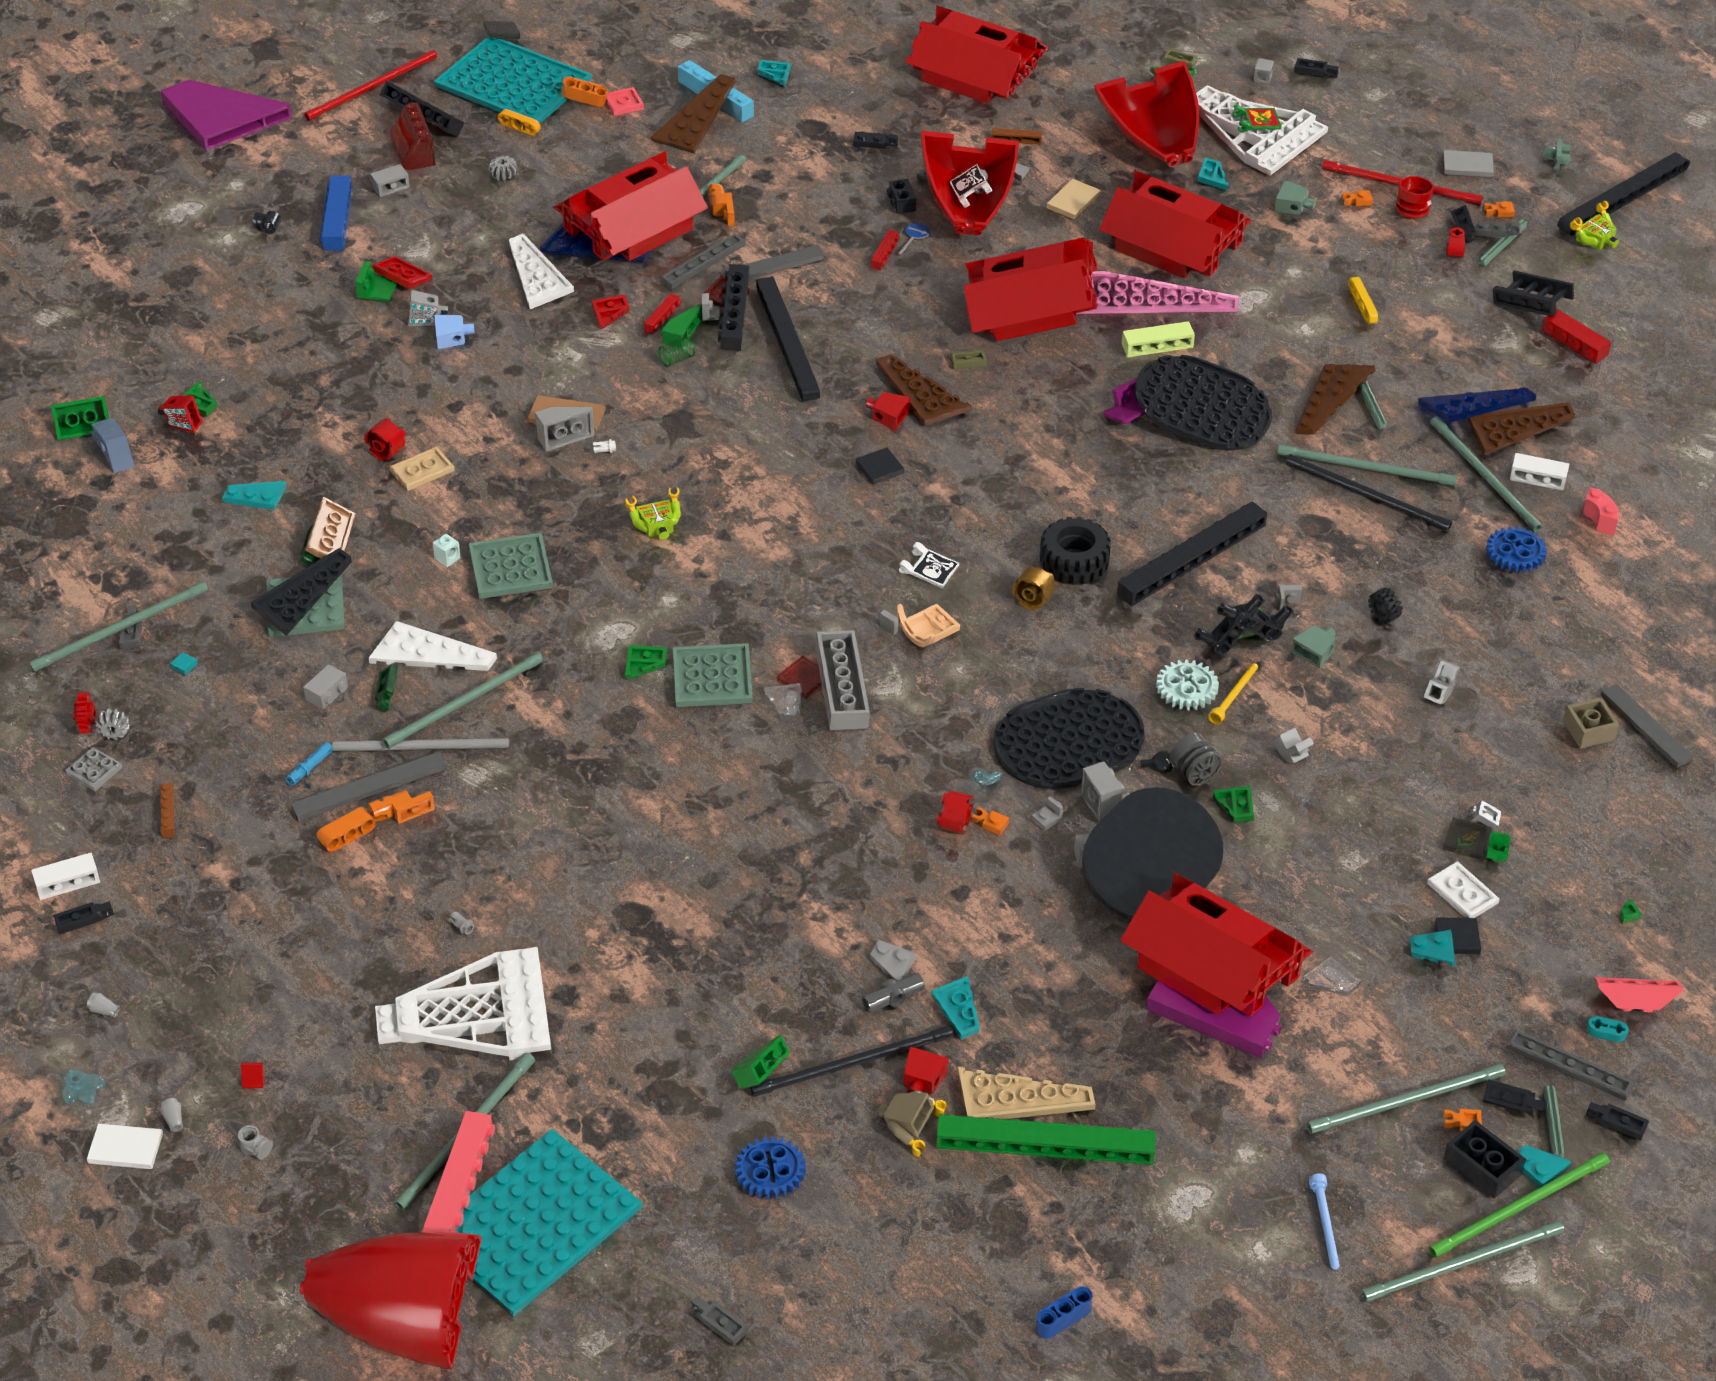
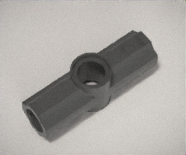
M914 973L898 981L895 979L885 981L880 989L862 996L865 1010L871 1013L888 1005L892 1007L901 1005L906 1000V997L925 990L923 978L919 973Z

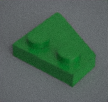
M629 645L625 680L664 668L666 665L667 647Z
M1251 786L1213 790L1214 799L1234 823L1255 821Z

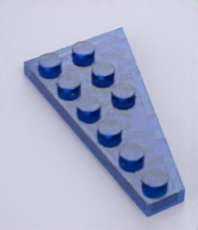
M563 223L540 247V252L599 258L593 253V241L588 235L578 228L579 234L572 236L563 229ZM652 250L631 261L620 253L608 259L644 263L652 255Z
M1524 387L1477 393L1469 392L1465 394L1418 398V405L1450 423L1535 401L1536 394Z

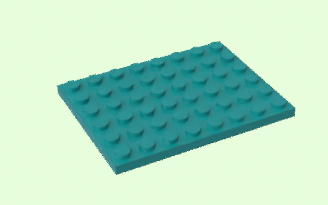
M489 35L434 80V86L498 112L508 109L535 119L540 124L568 100V98L561 95L564 78L573 77L589 82L592 79V74Z
M551 1129L470 1195L469 1206L464 1208L462 1225L457 1227L456 1232L482 1236L472 1282L514 1317L641 1210L643 1202L555 1130Z

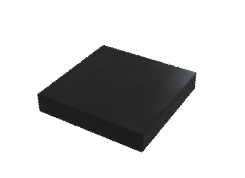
M888 448L856 458V464L872 484L904 473V467Z
M1436 917V932L1451 930L1454 954H1481L1477 918Z

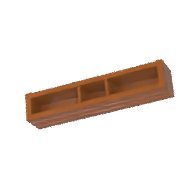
M992 128L991 138L1015 140L1022 144L1041 145L1042 131Z
M172 783L160 784L162 838L175 837L174 788Z

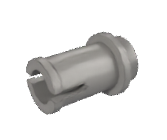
M457 911L450 915L454 920L449 918V922L460 929V933L469 935L473 932L474 924L472 920H467Z

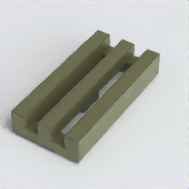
M1168 49L1163 57V62L1170 64L1185 61L1188 68H1193L1198 61L1197 56Z
M984 350L950 354L953 369L987 366L988 363Z

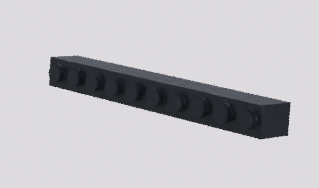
M1253 501L1243 505L1240 509L1228 514L1220 521H1216L1210 527L1203 529L1168 552L1161 554V556L1153 561H1149L1143 567L1136 569L1128 576L1121 578L1118 581L1117 595L1129 605H1136L1265 527L1267 512Z

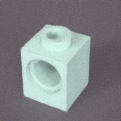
M448 534L433 542L434 559L444 566L449 567L461 558L459 542Z

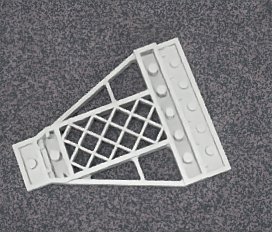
M1208 85L1196 93L1200 117L1244 163L1270 176L1328 132L1327 126L1315 121L1316 115L1304 109L1296 112L1244 101L1229 93L1220 92ZM1235 105H1240L1243 108H1275L1278 116L1289 118V120L1285 122L1279 119L1282 126L1281 129L1248 130L1241 133L1238 131V127L1243 126L1239 125V121L1233 120L1247 121L1245 114L1240 117H1234L1232 112H1237L1234 110ZM1226 132L1236 136V138L1231 139ZM1246 141L1254 146L1244 152L1238 144Z
M538 947L496 952L395 998L396 1004L375 1006L379 1044L428 1042L508 1056L509 1060L521 1059L525 1053L551 1050ZM495 963L498 965V981L470 984V974ZM466 977V985L439 989ZM490 998L497 1001L493 1006L486 1003ZM470 1000L476 1003L472 1008L466 1006ZM449 1003L455 1006L451 1011L445 1009ZM502 1004H503V1012H501L500 1010H498V1008H499ZM428 1006L434 1009L430 1014L424 1012ZM481 1007L488 1010L484 1015L477 1013ZM460 1010L466 1013L462 1018L456 1015ZM439 1013L445 1015L441 1021L435 1018ZM492 1014H494V1015H496V1016L499 1017V1018L488 1019ZM419 1016L424 1018V1020L421 1023L419 1021ZM471 1017H474L478 1020L467 1022ZM451 1019L457 1022L455 1024L446 1025ZM430 1022L436 1025L433 1027H426ZM506 1031L507 1046L476 1041V1035ZM473 1035V1040L455 1038Z

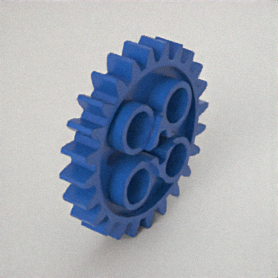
M1508 526V530L1502 527L1501 532L1495 530V534L1491 533L1487 541L1486 551L1487 556H1490V561H1495V566L1501 565L1500 569L1506 567L1507 572L1514 569L1515 573L1518 570L1525 573V569L1532 572V568L1538 569V565L1542 566L1547 553L1546 543H1543V538L1538 539L1539 534L1532 535V530L1526 532L1525 528L1519 530L1518 526L1515 529Z
M764 1136L763 1142L755 1139V1145L748 1142L747 1149L741 1148V1155H737V1162H735V1176L738 1177V1184L743 1185V1190L749 1189V1195H753L756 1192L758 1199L765 1195L766 1200H769L770 1195H773L778 1200V1194L786 1197V1191L794 1193V1187H800V1181H804V1174H806L803 1152H798L797 1145L791 1147V1141L783 1143V1137L779 1141H775V1137L772 1136L771 1141H768ZM766 1153L770 1154L771 1168L773 1171L775 1183L771 1182L769 1165L767 1164Z

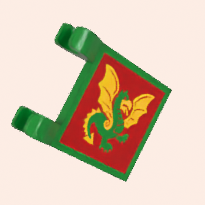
M1240 105L1234 106V110L1237 112H1232L1233 116L1240 117L1245 114L1247 121H1239V125L1243 126L1238 127V131L1241 133L1248 130L1282 128L1275 108H1243Z

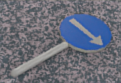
M919 223L908 225L905 233L911 238L898 254L901 255L913 239L926 238L930 233L929 228Z

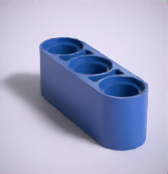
M1077 1287L1040 1310L1036 1319V1333L1038 1336L1049 1339L1088 1315L1092 1309V1291L1088 1287Z

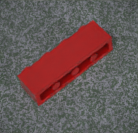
M1557 309L1554 317L1546 316L1544 318L1543 332L1594 364L1609 355L1611 341L1561 310Z

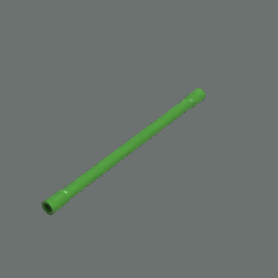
M1602 1152L1592 1157L1586 1163L1452 1236L1429 1246V1253L1433 1258L1447 1253L1453 1247L1583 1176L1610 1163L1608 1156Z

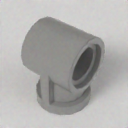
M247 1125L238 1132L239 1145L243 1154L247 1156L254 1155L260 1160L269 1155L273 1142L262 1136L257 1127Z

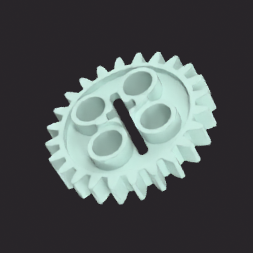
M1187 659L1185 663L1178 660L1177 664L1171 662L1170 667L1165 665L1164 670H1160V675H1157V693L1161 694V699L1166 698V704L1172 702V707L1179 705V709H1182L1183 706H1186L1187 710H1190V707L1193 706L1197 710L1198 705L1204 708L1205 703L1210 705L1211 700H1215V696L1218 694V677L1214 676V671H1209V666L1203 668L1202 662L1196 665L1195 660L1192 663H1189Z

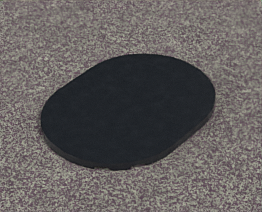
M1166 355L1159 357L1157 360L1147 363L1141 369L1135 383L1137 403L1142 412L1153 423L1171 433L1211 448L1238 450L1250 447L1265 436L1271 424L1272 409L1269 406L1268 398L1262 390L1260 391L1255 386L1253 381L1237 372L1194 356Z
M1073 688L1026 702L1007 712L1006 716L996 726L993 748L999 764L1015 779L1039 788L1063 789L1082 784L1083 768L1104 761L1115 773L1131 764L1143 747L1144 724L1136 709L1123 698L1119 699L1111 695V692L1100 689L1094 691L1085 690V688Z
M1144 788L1123 798L1093 828L1084 844L1083 872L1086 874L1090 889L1107 908L1124 918L1129 917L1133 919L1149 890L1160 896V894L1165 893L1172 887L1174 872L1206 888L1217 875L1222 864L1224 851L1222 836L1212 816L1191 797L1167 788Z

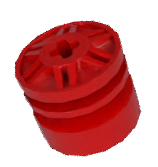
M1408 176L1401 179L1395 205L1396 211L1408 218L1418 219L1427 216L1430 212L1431 198L1434 191L1433 183L1419 176Z

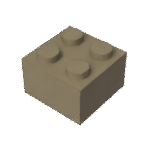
M1602 697L1567 705L1563 722L1580 749L1616 740L1619 723Z

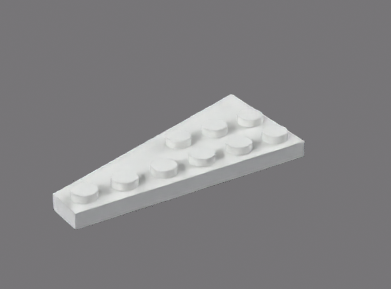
M524 234L509 239V245L529 309L574 292V286Z
M396 621L369 657V663L376 664L377 661H382L390 665L397 662L405 663L406 666L419 667L444 665L450 669H453V666H460L466 670L488 671L496 661L497 654Z

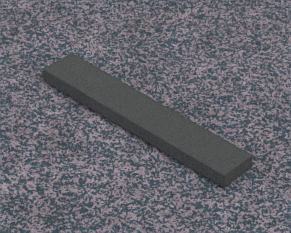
M734 233L660 277V282L673 289L744 247L746 240Z
M815 245L744 265L750 266L749 279L823 260L824 254L819 246Z
M1618 684L1602 691L1601 696L1676 768L1692 761L1693 755Z
M1515 1030L1507 1044V1049L1622 1100H1627L1634 1087L1635 1082L1519 1030Z

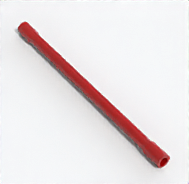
M431 50L415 60L319 107H315L304 113L305 118L311 121L323 113L384 84L386 81H390L422 64L436 59L437 53Z
M1324 160L1322 165L1324 170L1345 173L1399 186L1401 179H1403L1342 165L1329 160ZM1434 186L1433 194L1463 200L1476 205L1482 204V195Z

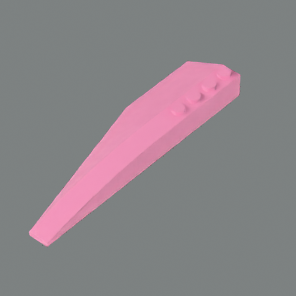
M1093 271L1092 286L1097 297V309L1077 314L1238 312L1239 296L1106 271Z

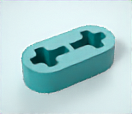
M1599 1016L1590 1018L1587 1025V1032L1591 1036L1614 1042L1626 1040L1629 1031L1628 1026L1624 1022Z

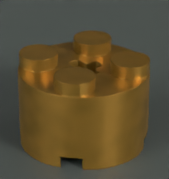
M1029 566L1013 584L1012 595L1019 600L1018 604L1027 610L1034 611L1042 608L1055 591L1054 576L1050 572Z

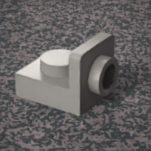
M702 293L703 320H719L720 307L713 306L712 300H709V293Z
M1279 585V591L1275 593V604L1279 605V611L1283 608L1284 604L1301 603L1302 585Z
M1050 796L1046 800V806L1032 814L1031 820L1043 831H1046L1062 821L1063 806L1059 801L1054 800Z
M1481 800L1476 806L1473 805L1469 809L1468 824L1472 825L1478 820L1494 830L1499 826L1501 811Z

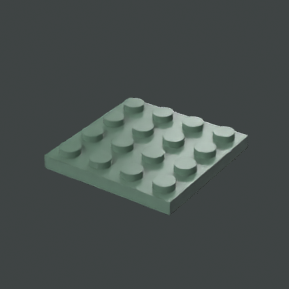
M542 533L469 543L479 599L553 588Z
M342 574L288 635L345 629ZM289 578L267 580V592ZM268 622L269 637L285 636Z
M749 643L673 647L676 707L753 703Z

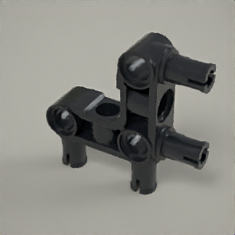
M1255 594L1247 604H1240L1236 607L1221 603L1217 608V613L1225 616V618L1212 632L1198 628V631L1194 633V638L1207 643L1209 647L1214 649L1216 654H1225L1236 644L1237 639L1246 632H1253L1258 634L1259 637L1268 640L1280 638L1284 622L1294 611L1287 605H1284L1276 615L1259 610L1258 608L1265 602V599L1258 594Z

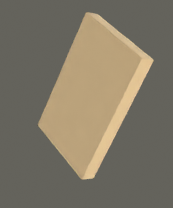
M1072 179L1047 203V208L1075 219L1100 195V190Z
M434 447L390 466V471L403 487L409 491L454 472L455 468L440 449Z

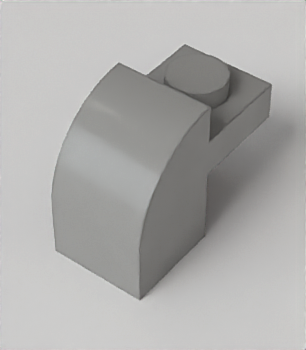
M1442 659L1435 677L1429 681L1424 698L1438 704L1445 703L1456 683L1454 682L1460 666Z
M1296 728L1271 739L1279 755L1291 764L1309 756L1308 747L1314 744L1311 737L1302 741Z

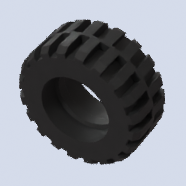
M1067 517L1065 520L1059 519L1056 523L1050 524L1041 536V566L1046 572H1050L1055 580H1061L1066 584L1069 582L1073 583V585H1078L1079 583H1089L1090 580L1094 581L1099 576L1101 577L1105 570L1108 569L1111 550L1110 536L1104 528H1101L1100 524L1097 522L1093 523L1090 519L1085 520L1082 517ZM1066 549H1081L1085 552L1074 553L1066 551Z

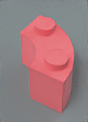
M1590 487L1582 515L1594 521L1596 531L1614 535L1619 517L1618 508L1615 502L1603 493L1602 490Z

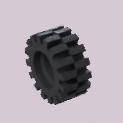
M1386 587L1374 592L1369 596L1370 599H1368L1370 603L1369 608H1372L1370 610L1371 613H1374L1375 619L1378 618V621L1383 624H1388L1399 618L1402 614L1401 610H1403V607L1400 606L1402 604L1401 601H1398V595L1395 596V592L1391 591L1390 588L1386 589Z

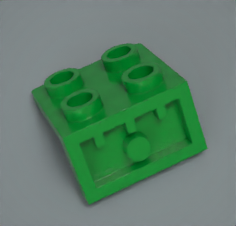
M364 261L355 281L357 298L389 302L398 283L384 276L374 275L371 262Z

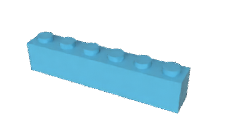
M691 60L678 66V82L697 94L717 78ZM732 88L721 109L743 123L754 116V100Z

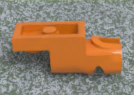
M720 184L709 185L708 197L712 214L717 217L724 216L728 226H735L732 193H725L723 186Z
M403 790L390 796L382 797L383 801L377 799L368 803L369 808H371L369 813L376 822L394 816L398 824L435 810L433 795L430 791L411 798L408 792Z

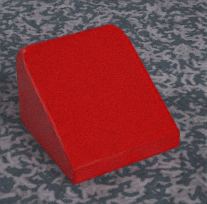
M262 1062L241 1063L243 1088L264 1087L265 1073Z

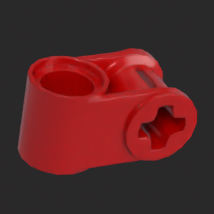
M1458 227L1450 229L1446 256L1464 257L1465 232L1463 229Z

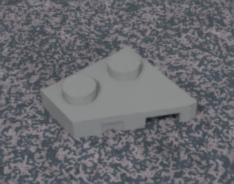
M878 940L870 953V960L879 966L885 975L889 974L896 981L906 977L916 959V953Z

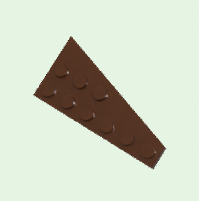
M720 74L652 135L651 140L695 154L736 83L735 78Z
M890 354L876 359V365L897 392L902 396L910 397V408L924 426L971 410V404L968 402L963 403L960 401V397L957 395L952 396L946 392V388L927 376L924 378L916 369L908 368L905 362Z
M1325 364L1297 424L1296 433L1314 435L1326 423L1325 419L1329 415H1333L1336 412V408L1342 406L1357 391L1356 387L1360 383H1365L1369 374H1373L1376 371L1375 365Z
M1567 402L1468 415V423L1484 455H1487L1573 420L1575 413L1570 403Z

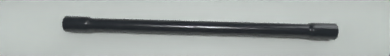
M1289 454L1286 459V464L1310 472L1432 523L1434 526L1449 531L1452 521L1431 514L1311 464L1292 454Z
M950 1025L906 1040L775 1079L764 1080L760 1085L751 1086L750 1090L753 1097L772 1092L775 1089L906 1051L910 1047L916 1048L953 1038V1031Z

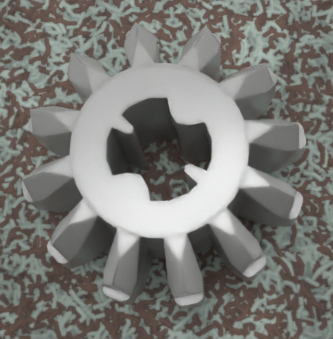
M496 156L495 159L491 160L489 166L492 178H497L498 181L511 180V177H515L517 170L514 158H509V156Z
M110 708L106 711L102 710L96 718V732H99L101 737L106 736L108 740L110 738L117 740L119 737L123 738L129 730V717L124 715V711L118 712L117 708L114 711Z

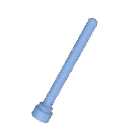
M1314 1174L1309 1177V1185L1313 1192L1316 1193L1330 1266L1333 1270H1337L1339 1268V1260L1324 1192L1327 1187V1180L1324 1174Z

